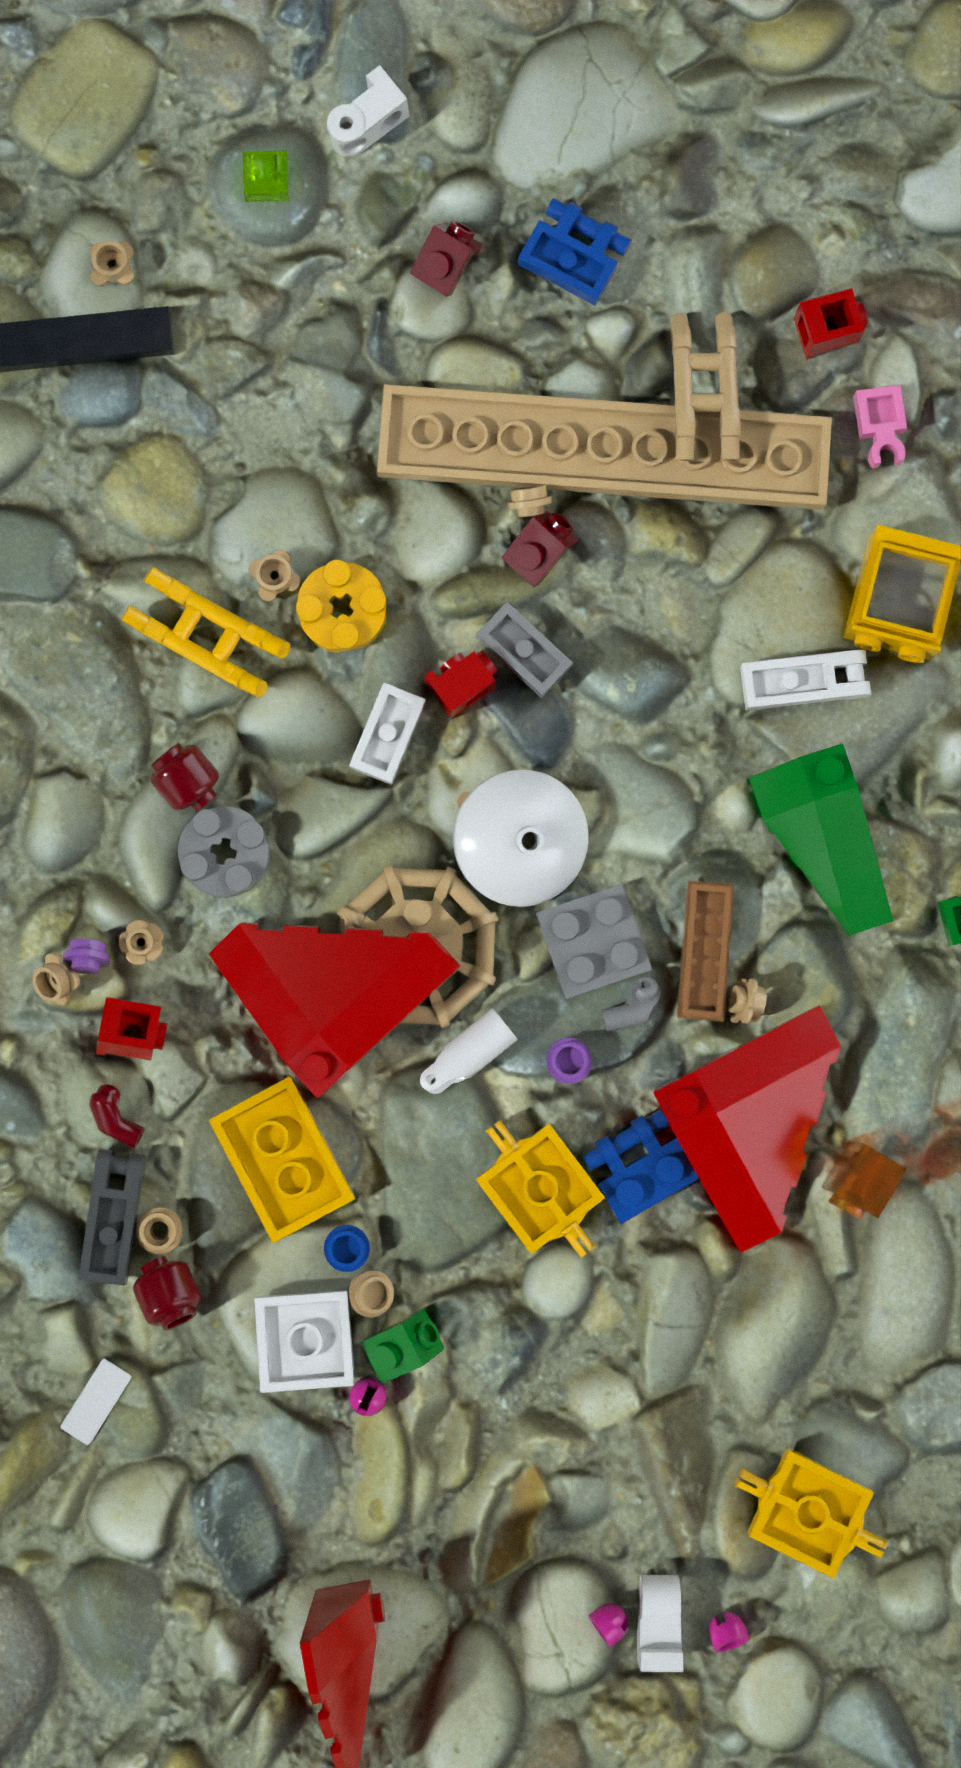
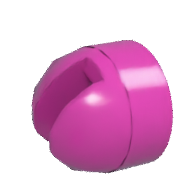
M371 1376L358 1379L354 1386L351 1387L349 1393V1402L352 1409L362 1416H373L383 1409L387 1398L384 1384H381L379 1379ZM370 1386L375 1388L376 1391L369 1402L368 1409H364L359 1405L367 1387Z
M607 1603L599 1606L588 1615L592 1624L610 1648L619 1642L628 1631V1617L623 1608L617 1604Z
M724 1612L726 1622L722 1624L717 1616L712 1618L709 1625V1638L714 1652L729 1651L742 1646L750 1640L743 1621L735 1613Z

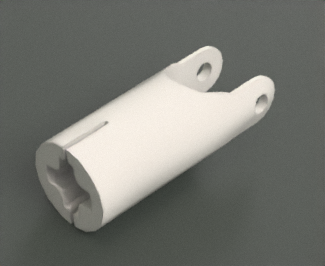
M491 1008L444 1046L436 1061L421 1074L420 1083L429 1093L439 1094L453 1083H459L471 1078L518 1039L496 1011Z

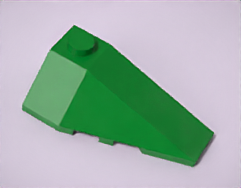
M843 743L798 757L749 777L748 780L763 823L771 833L775 834L790 854L788 856L794 864L802 870L812 883L816 893L846 933L850 936L893 922L858 785Z

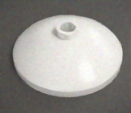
M532 770L501 772L480 783L464 800L454 825V853L464 877L485 897L509 906L537 905L554 898L564 891L573 882L582 868L588 848L586 817L574 794L552 776ZM527 832H532L535 836V843L531 848L525 849L522 845V837Z

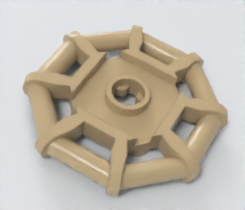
M390 864L383 867L384 871L345 907L340 906L337 915L340 916L339 934H345L347 928H358V926L365 929H383V936L408 937L411 931L430 932L461 965L449 978L459 971L469 977V979L444 1002L438 992V989L445 983L443 982L429 996L432 1006H418L401 1024L441 1025V1028L450 1026V1020L488 985L493 986L496 977L493 976L495 922L499 921L496 912L491 913L456 875L457 870L449 866L446 870L393 868ZM401 886L433 887L436 890L432 901L420 899L405 900ZM390 891L395 904L376 922L364 915ZM448 893L472 919L459 925L441 906ZM477 931L474 966L462 962V940L464 934Z

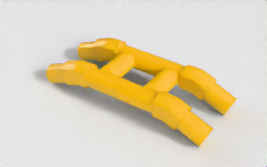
M152 566L146 574L144 582L162 592L163 595L176 603L186 607L174 629L171 630L154 618L129 605L124 611L121 620L156 643L167 647L220 677L225 682L258 698L262 697L266 693L267 682L229 662L230 655L240 638L254 647L281 659L288 655L290 643L244 620ZM202 616L225 629L212 652L189 640L190 635Z

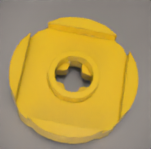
M333 560L325 566L314 570L305 579L298 593L296 612L302 629L311 642L325 651L341 653L340 651L348 652L354 649L357 651L366 648L375 641L386 622L387 601L381 583L369 570L355 563ZM344 597L350 598L351 602L349 605L353 613L349 617L345 614H341L338 618L333 617L331 614L334 611V607L331 602L336 598L340 600Z

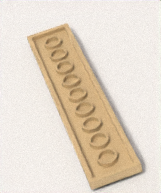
M384 384L377 476L505 487H536L546 485V490L824 510L827 505L832 417L740 410L739 460H721V412H694V460L676 461V412L673 405Z

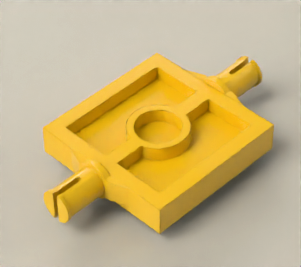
M500 1119L494 1125L502 1134L504 1140L500 1138L492 1126L485 1132L488 1133L502 1153L495 1164L475 1178V1180L531 1254L550 1240L565 1236L579 1255V1258L585 1256L587 1253L577 1238H580L589 1252L596 1245L592 1243L579 1224L590 1209L605 1199L604 1195L549 1123L531 1137L516 1141Z
M786 1447L776 1471L767 1480L744 1468L738 1473L741 1478H736L734 1486L759 1498L758 1509L747 1531L749 1537L833 1579L844 1557L855 1546L875 1555L877 1558H881L884 1554L881 1548L886 1549L887 1539L863 1529L864 1514L874 1494L871 1488Z

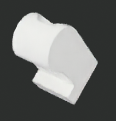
M380 65L366 75L368 89L353 100L351 104H341L335 107L328 115L327 129L333 149L340 155L350 157L362 153L409 117L407 98Z
M640 1575L639 1601H637V1660L641 1672H683L679 1575Z

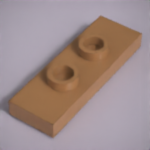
M700 881L687 882L677 1018L724 1022L734 884Z

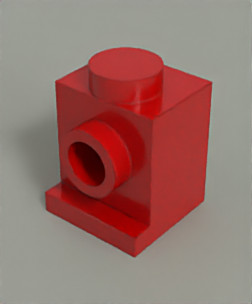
M852 288L800 302L793 318L806 360L815 358L816 354L859 343L865 328L868 326L864 304L861 301L856 302ZM826 323H834L838 329L828 331Z
M481 650L478 653L473 651L466 657L462 653L453 656L440 667L442 674L436 677L432 670L424 675L425 684L448 716L453 719L495 689L496 680L493 675L497 673V669L487 654Z
M106 997L96 1054L105 1055V1053L151 1061L153 1049L163 1050L168 1023L159 1022L161 1006ZM135 1029L139 1031L141 1038L126 1037L124 1033L127 1030Z

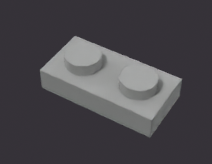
M508 602L476 633V638L541 698L573 666V662Z

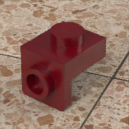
M451 220L450 224L447 222L436 224L429 233L410 274L446 297L451 296L472 255L478 254L483 245L473 239L475 232L458 221Z
M545 511V513L536 515L529 521L501 558L529 584L536 587L541 584L566 551L575 547L579 539L572 533L573 527L564 517L557 513L551 514Z

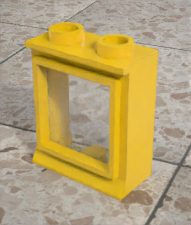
M877 524L868 537L843 638L854 640L855 647L866 651L879 652L881 648L898 652V658L908 662L924 663L925 659L931 660L941 650L940 645L961 565V546Z

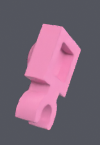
M901 385L856 390L853 399L859 439L873 438V445L868 453V461L871 468H878L880 465V450L883 449L892 452L895 466L901 465L905 458V447L895 436L897 434H904L907 430Z

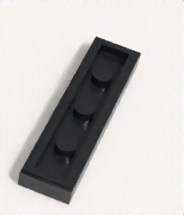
M168 306L0 323V372L175 355L171 311Z

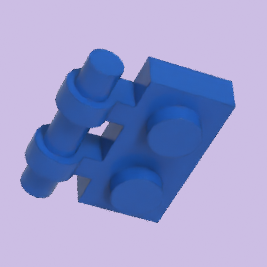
M553 198L546 210V215L557 220V226L554 228L539 220L518 257V265L596 306L617 269L618 261L606 256L605 252L611 249L624 256L632 239L618 233V227L610 222L605 221L602 224L583 214V208L572 202L566 205ZM575 230L594 241L590 247L569 235Z
M661 1110L646 1118L641 1115L630 1121L631 1127L611 1139L607 1136L595 1142L597 1147L581 1156L590 1172L605 1163L612 1172L611 1175L597 1182V1185L620 1224L699 1179L676 1137L661 1146L654 1134L669 1126ZM642 1142L647 1154L624 1166L619 1155Z

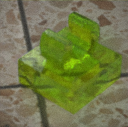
M287 150L243 152V186L246 202L290 201L289 158Z

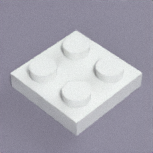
M348 1289L265 1295L254 1298L260 1393L354 1386L355 1376Z

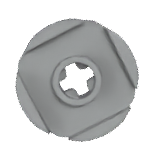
M217 806L199 811L185 826L179 839L178 859L183 875L198 890L213 897L231 898L248 891L262 880L270 863L271 850L264 829L252 815L236 807ZM223 840H231L230 847L237 851L235 859L227 858L224 865L218 864L217 855L212 853L214 845H221Z

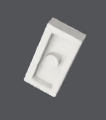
M383 682L349 767L392 785L426 704V699Z

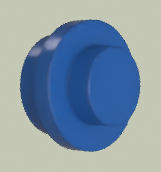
M353 1225L336 1227L328 1234L324 1242L325 1258L338 1271L351 1272L359 1269L367 1261L370 1254V1242L367 1235L360 1228Z

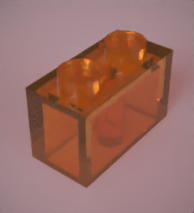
M848 1140L821 1188L832 1194L828 1202L845 1213L860 1220L865 1213L879 1219L907 1169L866 1144Z

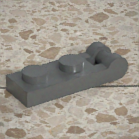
M98 1150L78 1280L122 1286L128 1283L141 1186L146 1168V1155L131 1153L130 1157L116 1156L113 1150ZM111 1174L126 1176L124 1189L109 1187Z

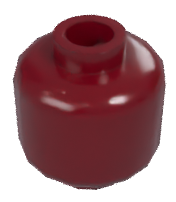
M177 743L151 765L155 770L151 776L152 786L169 806L176 811L184 810L191 806L197 812L217 795L212 787L217 783L219 773L195 745L182 747L180 743Z
M163 1256L153 1259L141 1267L143 1275L136 1280L132 1289L148 1324L162 1326L163 1330H170L185 1324L197 1315L195 1309L201 1302L202 1297L186 1262H168L167 1257Z

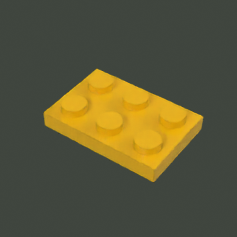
M292 1076L208 1120L272 1243L281 1240L356 1199Z

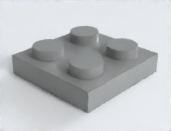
M623 883L536 913L565 1000L653 970Z

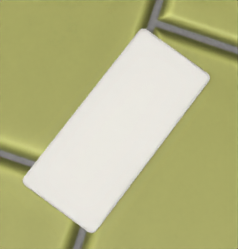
M102 1359L60 1428L84 1444L90 1445L132 1376L108 1360Z

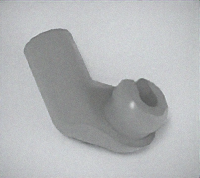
M649 976L638 978L633 984V989L625 1005L602 1009L606 1032L645 1024L649 1021L661 997V990L655 979Z

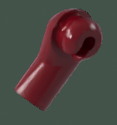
M110 1084L99 1086L97 1092L91 1095L89 1107L98 1130L135 1149L143 1136L145 1128L121 1117L117 1106L121 1094L116 1087Z

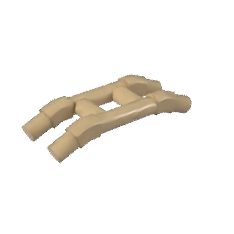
M721 312L715 317L717 353H691V332L688 317L684 313H676L670 319L674 362L676 461L694 460V412H721V460H739L740 409L738 404L736 364L737 345L732 316L727 312ZM692 371H719L720 393H693Z

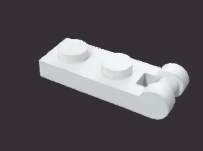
M851 650L742 663L740 671L745 710L869 697L872 695L870 681H865L863 666L867 665L866 650ZM834 669H845L847 683L836 684Z

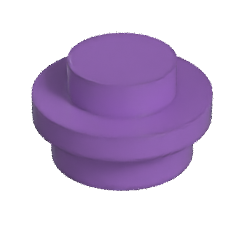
M74 939L69 943V950L64 951L63 961L72 965L71 970L76 973L97 974L100 968L109 965L110 956L106 953L107 945L101 941Z
M563 1038L556 1041L548 1050L546 1065L549 1073L557 1081L572 1084L581 1081L588 1075L592 1066V1056L589 1048L582 1041L575 1038Z

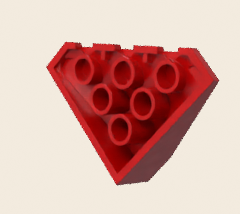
M241 922L209 953L211 959L285 1064L317 1099L334 1087L461 966L430 932L411 931L409 932V937L383 936V929L347 928L345 934L321 933V926L284 925L283 931L259 930V923Z
M820 1005L656 1087L653 1092L676 1138L740 1253L783 1231L787 1214L783 1213L791 1187H797L807 1152H804L803 1149L811 1124L816 1126L827 1093L826 1090H823L830 1064L831 1062L836 1063L841 1049V1045Z
M371 1579L316 1589L300 1640L308 1694L312 1705L322 1703V1709L318 1712V1721L324 1738H334V1742L330 1746V1752L336 1768L360 1767L379 1629L378 1623L385 1622L381 1592L373 1594Z

